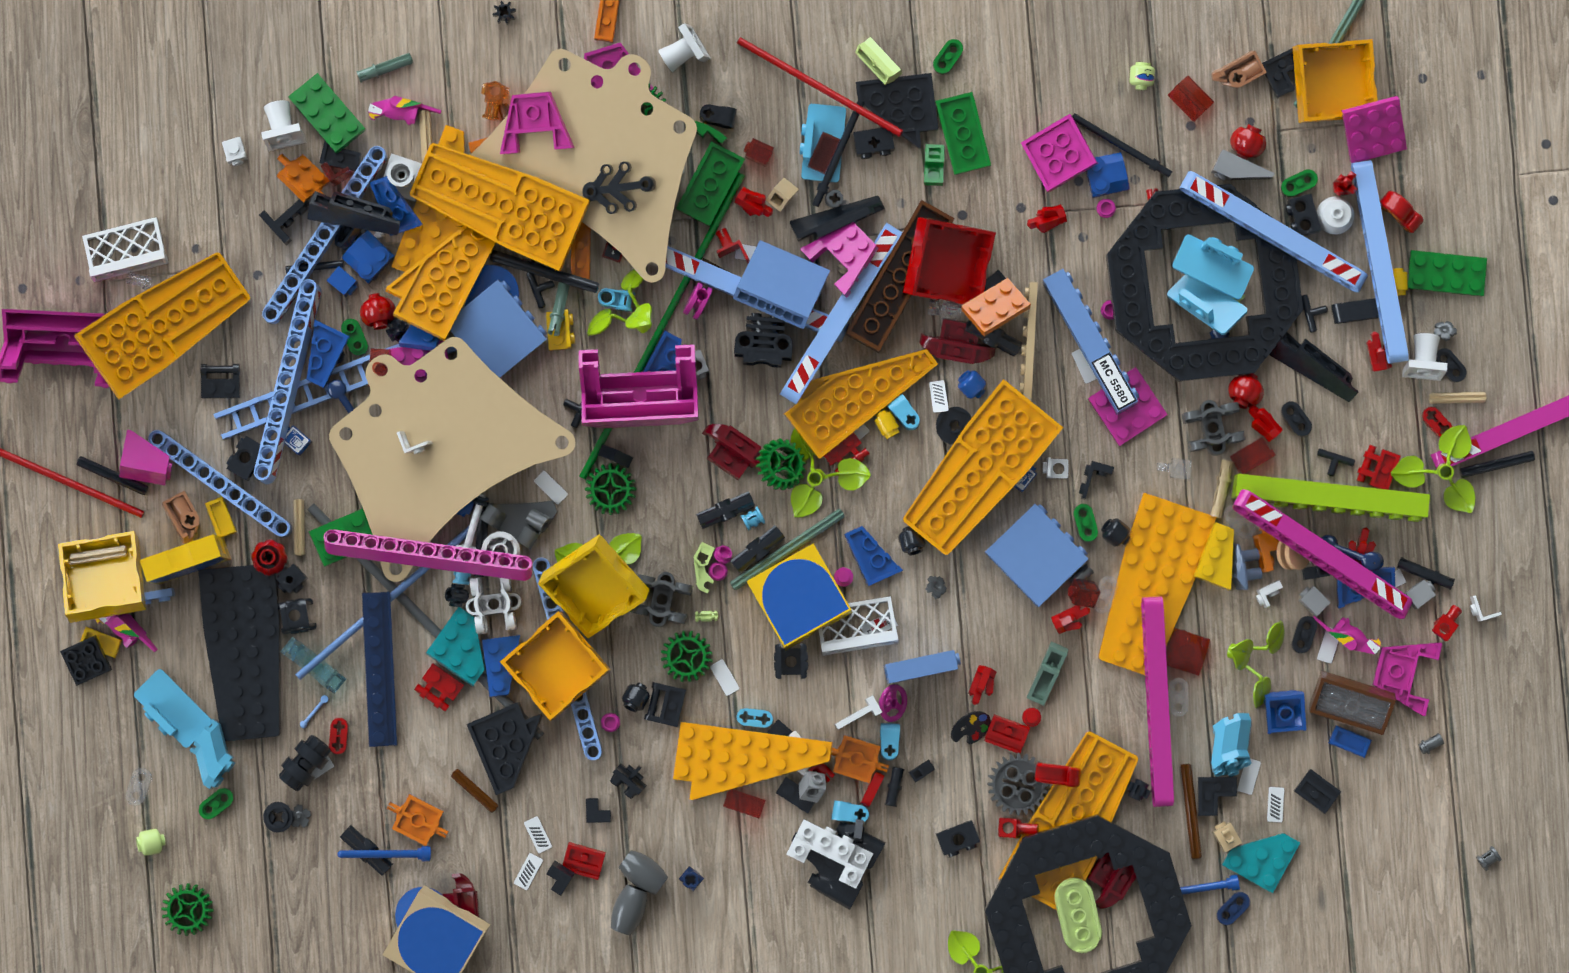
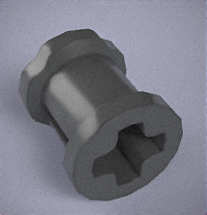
M832 190L825 196V203L831 208H836L843 202V195L839 190ZM833 194H836V198H839V201H836L835 204L829 199Z
M1493 846L1489 847L1490 850L1483 855L1476 857L1485 871L1489 870L1488 867L1495 862L1502 860Z

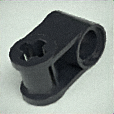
M706 104L700 110V120L705 124L734 129L737 109ZM709 110L712 115H710V118H706V114L703 113Z

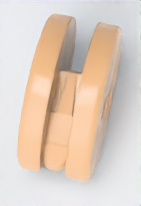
M1279 541L1277 559L1284 569L1302 570L1308 565V559Z

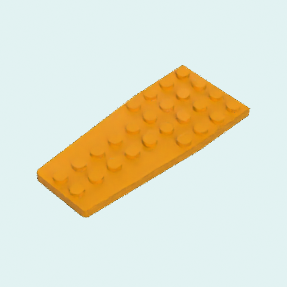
M435 143L430 144L410 190V196L507 249L558 271L562 270L591 202L584 197L540 178Z
M216 252L120 304L76 333L74 337L119 400L164 370L246 304L250 300V295L223 256Z
M1003 379L962 430L903 517V521L939 551L948 555L1029 471L1064 427Z
M1143 493L1129 534L1130 539L1125 545L1098 655L1101 661L1145 675L1141 600L1143 597L1162 596L1167 646L1195 581V571L1217 517Z
M1091 731L1086 732L1065 766L1081 769L1080 786L1076 788L1053 784L1028 824H1039V832L1096 814L1112 822L1138 762V757ZM1029 835L1020 836L1013 852L1011 853L1004 869L1002 870L998 878L999 880L1002 879L1010 860L1012 859L1013 855L1016 853L1022 838ZM1097 856L1035 875L1040 894L1031 897L1057 910L1054 897L1059 884L1069 878H1080L1085 881Z

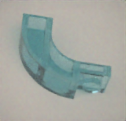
M293 636L280 651L301 668L318 655ZM325 660L309 672L321 685L334 694L346 680L341 673Z

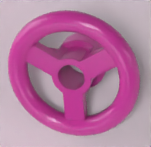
M898 684L889 685L879 699V707L882 711L880 714L884 720L895 722L903 716L906 710L907 694L904 688ZM897 690L901 694V704L898 703ZM891 709L898 710V713L894 716L887 715Z

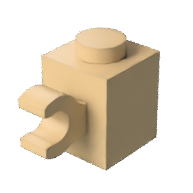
M1223 821L1214 826L1216 830L1212 831L1223 852H1227L1242 843L1230 822L1225 823Z

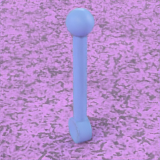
M322 696L321 701L309 716L300 722L301 728H306L307 723L319 708L328 702L329 698L327 696Z

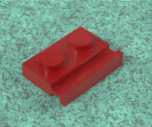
M994 714L984 741L1021 754L1030 727Z
M569 842L563 866L575 874L599 880L606 852Z

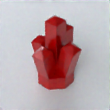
M1350 171L1347 176L1340 174L1333 182V192L1338 196L1354 194L1357 188L1352 184V180L1356 177V174L1353 171Z
M746 187L740 190L734 203L741 207L749 216L756 214L757 216L765 215L769 217L773 215V208L765 204L766 196L764 194L751 191Z
M1060 204L1052 207H1043L1041 210H1038L1037 217L1027 221V226L1030 229L1038 228L1039 231L1045 233L1058 225L1066 223L1067 218L1063 206Z
M1373 331L1370 334L1371 340L1366 342L1372 371L1389 369L1392 367V364H1388L1384 344L1382 348L1379 333Z
M1256 405L1249 407L1248 412L1255 419L1252 421L1251 427L1261 434L1267 442L1273 440L1283 431L1274 420L1272 414L1268 413L1265 408L1259 409Z
M1367 527L1363 528L1358 538L1357 546L1356 542L1351 540L1348 542V549L1361 554L1373 552L1376 547L1375 542L1371 541L1367 545L1370 530Z
M1077 604L1052 616L1051 619L1058 634L1081 629L1082 623L1080 621H1073L1089 614L1091 609L1088 607L1081 609V606Z
M982 665L978 666L968 692L970 696H973L971 701L973 705L979 704L984 689L986 695L990 696L993 694L994 678L997 672L992 668Z

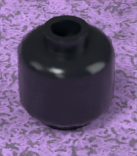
M1118 518L1108 519L1101 528L1102 537L1114 547L1121 544L1125 545L1130 539V528Z
M910 526L904 527L898 536L904 553L912 556L923 551L926 544L925 539Z
M641 683L628 685L622 696L623 706L635 713L642 711L650 698L647 687Z

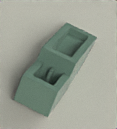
M1052 641L1050 642L1030 687L1027 699L1043 706L1045 705L1068 654V648Z

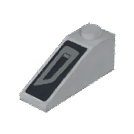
M1223 149L1211 173L1215 174L1214 177L1221 181H1225V179L1266 180L1272 179L1275 174Z

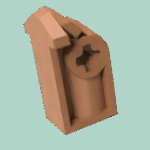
M1250 51L1213 71L1211 78L1212 81L1222 82L1224 86L1239 88L1267 72L1256 51ZM1234 75H1239L1237 81H1232Z
M182 491L162 502V506L182 543L187 544L192 542L194 534H197L199 516L185 491ZM186 518L194 519L193 525L185 524Z

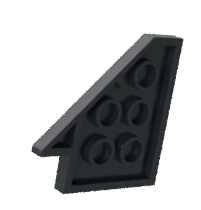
M932 73L900 76L886 85L880 79L856 82L857 99L865 102L864 107L902 129L903 133L901 136L918 149H921L920 132L938 130Z
M520 702L466 724L495 795L515 788L542 719V713L527 719Z

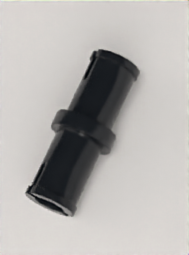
M892 767L890 783H887L888 793L885 805L897 807L899 791L902 790L901 782L904 772L902 768Z

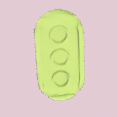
M1080 878L1066 879L1059 884L1054 897L1063 938L1070 949L1078 953H1087L1096 948L1102 937L1092 888Z

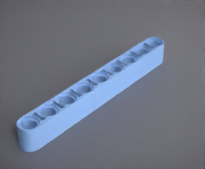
M154 430L149 434V443L169 455L172 461L271 532L280 537H287L291 534L292 526L286 519L166 433ZM161 434L163 441L160 444H155L154 437ZM176 445L178 453L172 456L169 449L171 446ZM192 456L194 463L192 466L187 467L185 459ZM206 467L209 469V475L206 478H202L200 472ZM218 479L225 481V486L222 489L216 487ZM234 490H239L241 493L238 500H233L231 497ZM250 501L256 503V508L253 511H248L247 504ZM266 512H270L272 515L269 522H264L262 519L263 514ZM281 523L287 525V531L283 534L278 532V526Z

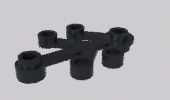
M624 161L619 164V170L607 186H601L606 177L613 173L612 165L604 164L601 166V173L596 180L586 183L582 193L584 198L590 201L597 200L606 208L609 214L617 213L619 207L616 203L610 202L602 195L606 193L611 194L624 205L626 211L631 212L636 210L637 203L634 200L628 199L620 191L641 189L644 192L654 190L656 181L651 176H644L640 181L619 184L626 173H629L632 169L631 164ZM624 164H627L628 169L626 171L623 170ZM606 166H608L610 169L609 173H605L604 168ZM645 180L649 183L647 188L643 185ZM590 188H592V189L594 190V194H593V195H590V194H589V189H590ZM629 202H631V203L633 204V208H632V209H629V208H628V203H629ZM610 205H614L615 210L613 212L610 211Z

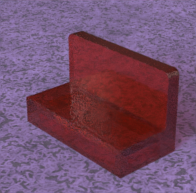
M1186 76L1168 94L1172 101L1193 122L1214 103L1189 76Z
M327 162L320 165L334 187L353 176L349 167L335 174Z
M1261 437L1232 454L1230 459L1234 462L1239 474H1245L1276 456L1273 449H1269L1265 440Z
M731 789L728 790L723 807L760 819L766 800Z

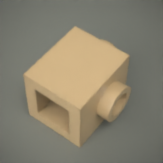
M783 178L771 191L766 201L781 212L791 202L799 189L786 178Z

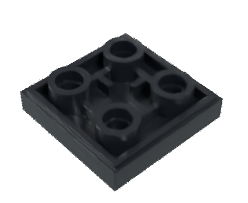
M96 635L60 651L76 686L112 670Z

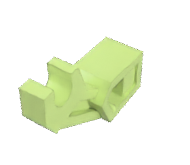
M702 542L693 557L696 585L699 590L708 594L710 590L706 589L704 584L705 582L713 584L714 580L706 573L705 566H708L715 548ZM700 552L708 556L704 564H701V561L697 559Z

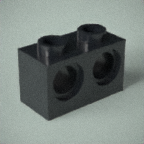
M1312 194L1299 196L1287 201L1288 205H1285L1287 215L1291 216L1293 223H1290L1292 230L1303 236L1321 231ZM1299 202L1304 205L1303 212L1296 210V203ZM1307 221L1310 226L1309 230H1303L1300 227V222Z

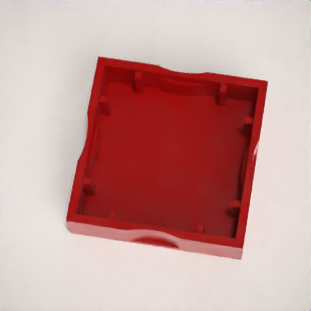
M918 217L903 293L936 300L941 299L958 304H965L977 297L985 290L986 271L991 259L996 232Z

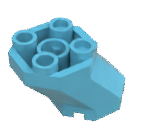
M1237 713L1233 715V719L1229 720L1228 717H1225L1213 725L1215 739L1211 767L1216 777L1222 775L1236 776L1239 774V770L1252 764L1248 753L1252 728L1249 713Z
M215 719L210 721L212 726L210 728L206 726L194 741L193 745L196 748L192 747L190 749L196 755L203 785L209 789L213 787L218 788L224 780L223 774L227 771L229 772L235 765V762L232 761L234 757L227 751L221 724Z

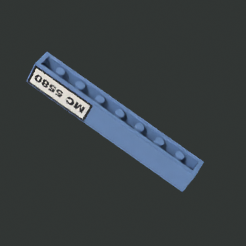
M1061 269L1043 279V285L1118 415L1137 405L1139 395L1134 387L1131 388L1128 382L1130 379L1127 373L1120 370L1118 357L1115 354H1111L1109 350L1111 346L1107 338L1103 339L1099 333L1102 330L1098 322H1093L1090 317L1092 312L1089 306H1084L1081 299L1083 296L1078 288L1075 289L1072 282L1074 281L1069 272L1065 273L1064 269Z

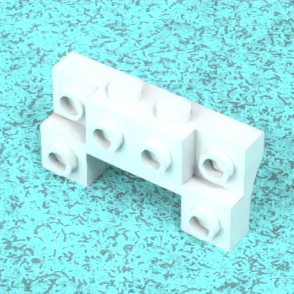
M803 820L786 855L804 863L812 849L844 865L845 868L839 881L857 888L874 853L853 844L854 839L843 835L841 838L835 835L837 831L827 826L823 829Z

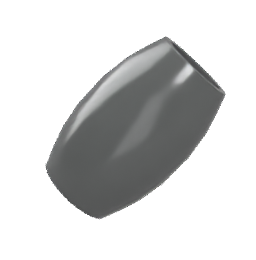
M631 850L619 866L623 875L632 884L651 894L656 895L668 879L667 874L654 860L637 851Z
M630 884L624 887L616 899L612 910L611 929L625 935H631L636 930L646 909V891Z

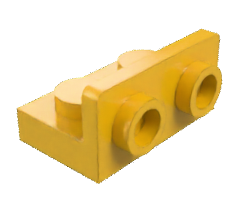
M568 309L564 310L565 319L561 324L560 335L554 336L555 328L552 335L547 334L549 351L572 349V344H575V335L570 330V325H574L573 314H569ZM546 312L547 333L551 320L550 314L552 312Z

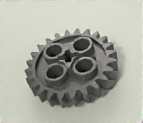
M1017 752L1016 758H1014L1010 753L1008 760L1002 757V764L996 761L997 769L991 767L994 775H988L992 779V782L987 783L988 786H992L988 793H994L991 800H998L995 805L997 807L1003 805V812L1009 808L1010 815H1012L1014 810H1016L1018 816H1020L1021 810L1027 815L1029 808L1034 812V805L1040 806L1039 800L1045 798L1042 796L1043 793L1047 794L1049 792L1044 788L1050 784L1036 782L1035 779L1032 782H1027L1025 779L1026 774L1030 772L1035 774L1037 763L1034 764L1035 757H1031L1028 760V754L1025 753L1023 758H1021L1020 753ZM1011 767L1016 768V775L1014 777L1007 776V770ZM1005 778L1014 782H1018L1020 779V782L1025 785L1034 786L1035 789L1032 790L1019 786L1017 789L1014 784L1002 782V779ZM1005 786H1010L1011 793L1007 796L1002 795V789ZM1023 791H1029L1030 797L1026 801H1022L1020 798Z

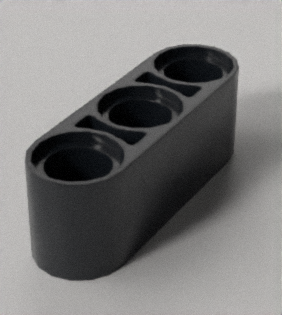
M1375 298L1332 305L1334 324L1379 318Z

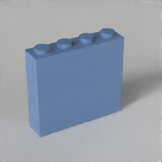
M760 240L737 286L733 299L804 329L830 270Z
M500 280L494 282L461 309L450 330L455 337L465 341L472 351L499 378L546 341L545 335L548 334L541 325L537 327L533 322L535 317L529 310L526 312L521 307L523 305L522 301L516 295L513 297L509 293L511 288L504 280L502 282Z
M1034 504L985 551V554L1037 607L1043 604L1088 560L1086 557L1088 553L1081 546L1077 547L1073 543L1074 538L1068 532L1064 534L1059 529L1061 525L1054 518L1051 520L1046 515L1048 512L1041 504L1038 506Z
M951 650L889 663L883 666L887 684L957 670L961 662L959 653L955 654V651Z

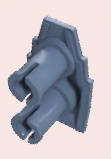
M1233 544L1232 581L1237 590H1248V581L1262 579L1260 567L1246 569L1245 562L1260 559V553L1257 548L1242 551L1239 544Z

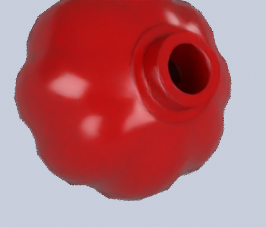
M1247 124L1246 128L1239 127L1232 133L1230 144L1237 153L1236 156L1247 160L1248 158L1259 157L1265 151L1266 138L1260 134L1261 129Z
M380 293L371 294L369 299L360 308V318L365 325L373 327L374 330L385 329L389 327L388 323L395 318L393 316L396 309L395 304L389 298L380 296Z
M1239 375L1234 377L1229 383V396L1233 402H1238L1239 408L1247 409L1250 406L1258 405L1262 401L1264 389L1257 380V375Z
M269 539L259 542L255 546L251 554V560L255 570L264 575L272 576L284 569L288 555L281 543ZM269 555H273L271 562L268 560ZM261 564L270 566L275 564V567L266 569Z

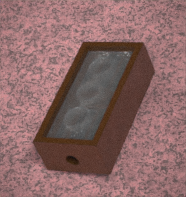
M1321 670L1309 703V712L1384 735L1396 702V697L1393 692Z

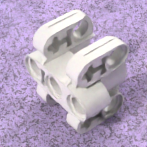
M470 578L471 594L475 598L467 601L466 610L469 614L476 616L475 627L477 634L488 633L486 615L504 614L507 631L517 629L515 612L511 611L518 610L521 607L522 599L516 593H508L512 591L511 579L499 578L501 593L484 595L481 578ZM512 596L518 598V604L515 607H511L510 597ZM492 599L499 601V607L495 610L489 607V602ZM472 602H474V608L476 612H472L470 610V604Z

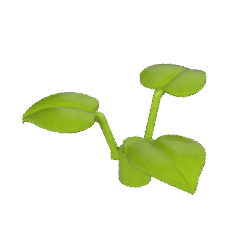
M635 269L631 270L621 283V288L628 290L637 308L635 312L626 320L616 314H611L612 310L609 308L600 311L589 324L588 336L597 335L605 331L611 324L612 318L624 322L628 329H637L640 333H645L651 328V305L645 303L639 306L632 292L633 288H637L643 281V278Z
M1465 425L1451 427L1441 435L1438 443L1439 450L1448 454L1446 463L1440 464L1437 470L1423 469V461L1417 456L1412 455L1402 458L1391 471L1392 477L1398 483L1412 488L1418 487L1425 482L1424 473L1437 474L1440 478L1449 480L1451 486L1445 489L1443 494L1444 502L1449 508L1467 513H1472L1474 509L1475 491L1473 486L1465 479H1459L1454 484L1452 480L1454 469L1450 466L1451 455L1454 458L1460 459L1470 452L1471 439Z
M793 429L790 444L794 442L796 443L795 449L801 448L800 455H805L802 461H806L809 457L811 459V472L807 476L811 487L807 484H800L791 492L790 498L794 517L808 516L820 508L823 496L821 492L814 489L815 486L820 485L825 479L839 476L838 482L840 486L852 491L860 488L871 477L869 469L862 462L853 458L840 461L838 464L839 472L825 474L821 469H815L813 456L815 454L796 429Z
M636 533L621 534L614 537L609 545L627 565L636 562L640 556L642 536ZM569 543L555 549L554 553L557 562L581 547L582 544Z
M1281 620L1269 629L1266 646H1253L1251 639H1245L1238 644L1232 643L1227 650V657L1234 660L1236 669L1242 670L1247 668L1259 678L1253 689V700L1256 709L1264 703L1265 695L1270 693L1271 680L1269 677L1263 678L1261 674L1247 664L1253 650L1269 649V652L1274 654L1280 649L1285 635L1284 624Z
M955 930L950 932L948 950L951 958L956 963L965 964L970 959L975 967L974 973H992L1002 969V966L988 969L987 966L976 963L973 956L978 954L980 943L975 935Z

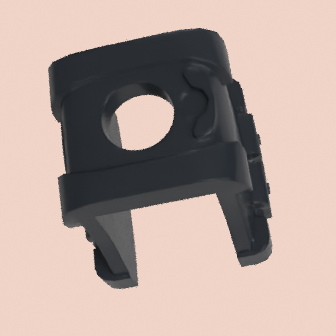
M311 598L295 599V601L288 600L278 604L281 612L283 625L281 631L283 634L305 633L317 628L316 623L309 622L307 605L313 604ZM292 610L300 612V618L297 621H292L289 618V613Z
M781 644L775 645L774 671H776L775 677L777 679H782V675H801V679L807 677L809 665L807 662L808 652L806 644H800V648H789L786 651L784 648H781ZM793 656L796 658L797 663L794 667H788L785 664L787 657Z

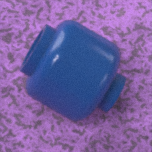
M967 370L958 379V388L969 399L974 397L978 399L986 391L984 389L986 381L977 371Z

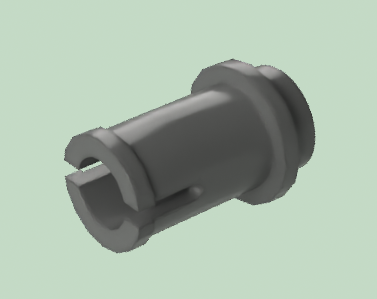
M1085 564L1075 575L1071 576L1069 581L1076 588L1079 587L1078 583L1082 587V582L1079 580H1087L1094 571Z
M1437 733L1425 741L1421 740L1418 746L1423 754H1430L1431 750L1443 745L1444 740Z

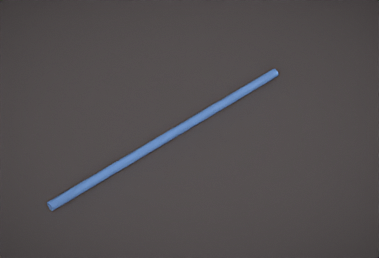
M469 526L447 545L456 546L466 538ZM420 567L390 593L391 602L430 568ZM363 617L295 675L299 680L363 627Z

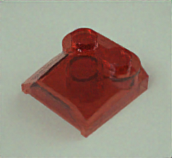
M1174 628L1166 649L1167 666L1199 676L1208 651L1210 639Z

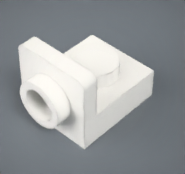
M241 137L222 142L226 161L229 165L238 166L244 163L243 160H247Z
M1280 580L1257 590L1258 595H1256V599L1260 606L1270 607L1266 595L1270 598L1280 593L1278 589L1283 587Z

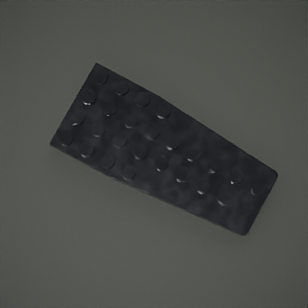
M261 564V565H262L264 568H266V569H270V568L275 567V564H274V565H271V566H270V565H266V564ZM254 565L198 570L203 630L218 719L222 727L225 741L277 737L281 734L280 611L278 608L279 599L276 573L272 576L264 575L255 570Z

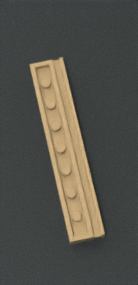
M1030 282L1029 287L1025 288L1024 297L1028 299L1031 307L1023 312V318H1027V324L1023 326L1022 337H1026V343L1022 345L1021 356H1025L1024 364H1021L1020 375H1024L1023 383H1020L1019 392L1030 401L1032 400L1038 282Z

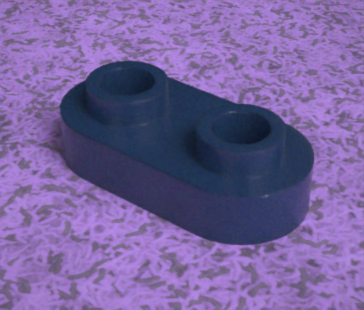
M1243 892L1234 893L1217 910V920L1223 925L1232 924L1249 907L1250 899L1248 895ZM1238 898H1242L1243 903L1241 905H1237L1236 900ZM1227 911L1229 913V917L1227 919H1224L1223 913Z

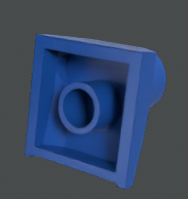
M1121 152L1095 157L1098 164L1086 170L1092 198L1130 189Z
M367 230L346 250L341 258L361 278L370 284L395 258V255Z
M1290 690L1271 692L1265 695L1264 703L1266 706L1268 734L1298 730L1307 731L1304 692Z

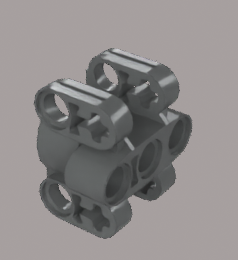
M1207 400L1200 405L1199 410L1182 414L1183 424L1201 422L1204 439L1189 441L1187 443L1189 452L1207 448L1211 455L1218 456L1225 451L1226 443L1228 445L1246 440L1244 430L1225 434L1221 417L1240 412L1238 402L1224 404L1218 408L1214 401ZM1206 404L1213 406V408L1204 411ZM1215 423L1217 425V432L1211 433L1208 430V424ZM1221 444L1219 452L1212 449V445Z
M669 572L661 573L657 581H655L656 578L638 574V577L647 587L654 588L651 606L640 604L630 612L648 616V613H650V623L656 627L663 626L667 618L669 621L685 624L687 614L670 610L673 593L691 596L693 586L679 582L675 584L674 576ZM668 575L671 577L672 582L663 581L661 578ZM660 594H665L668 598L667 603L664 605L657 603V597ZM653 615L664 617L661 623L656 624L653 622Z

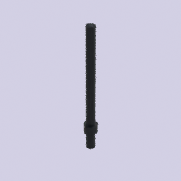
M858 100L856 104L863 107L865 102ZM855 111L851 114L822 182L818 184L817 194L812 203L813 206L819 208L824 195L827 194L830 188L828 185L860 115Z
M1076 113L1073 114L1072 117L1077 124L1149 166V169L1154 172L1158 171L1168 178L1173 171L1161 165L1157 159L1149 158Z

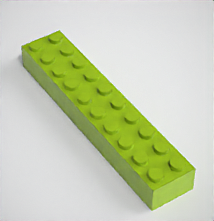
M1236 474L1233 476L1231 499H1236L1240 491L1245 489L1267 503H1274V507L1285 508L1288 505H1293V509L1298 510L1312 507V511L1317 512L1331 509V513L1343 514L1346 511H1350V515L1362 516L1368 513L1370 514L1369 517L1381 518L1387 515L1389 516L1388 519L1400 520L1405 517L1410 522H1419L1428 517L1430 494L1247 474Z

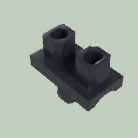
M620 763L612 772L614 774L610 782L617 787L624 782L628 786L624 793L630 799L637 794L639 795L647 786L641 781L644 776L639 773L642 768L640 766L634 769L629 765L626 768Z

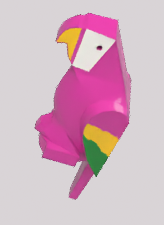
M393 96L386 100L370 103L368 114L369 118L374 121L375 118L386 116L393 120H405L410 126L411 124L415 125L419 109L441 114V110L423 105L420 102Z
M129 613L95 619L97 624H107L114 634L121 637L126 648L133 646L140 639L153 652L158 650L146 636L147 633Z
M1313 616L1324 629L1349 650L1376 654L1380 649V639H1367L1361 630L1350 625L1349 618L1342 617L1335 627L1330 629L1316 616Z

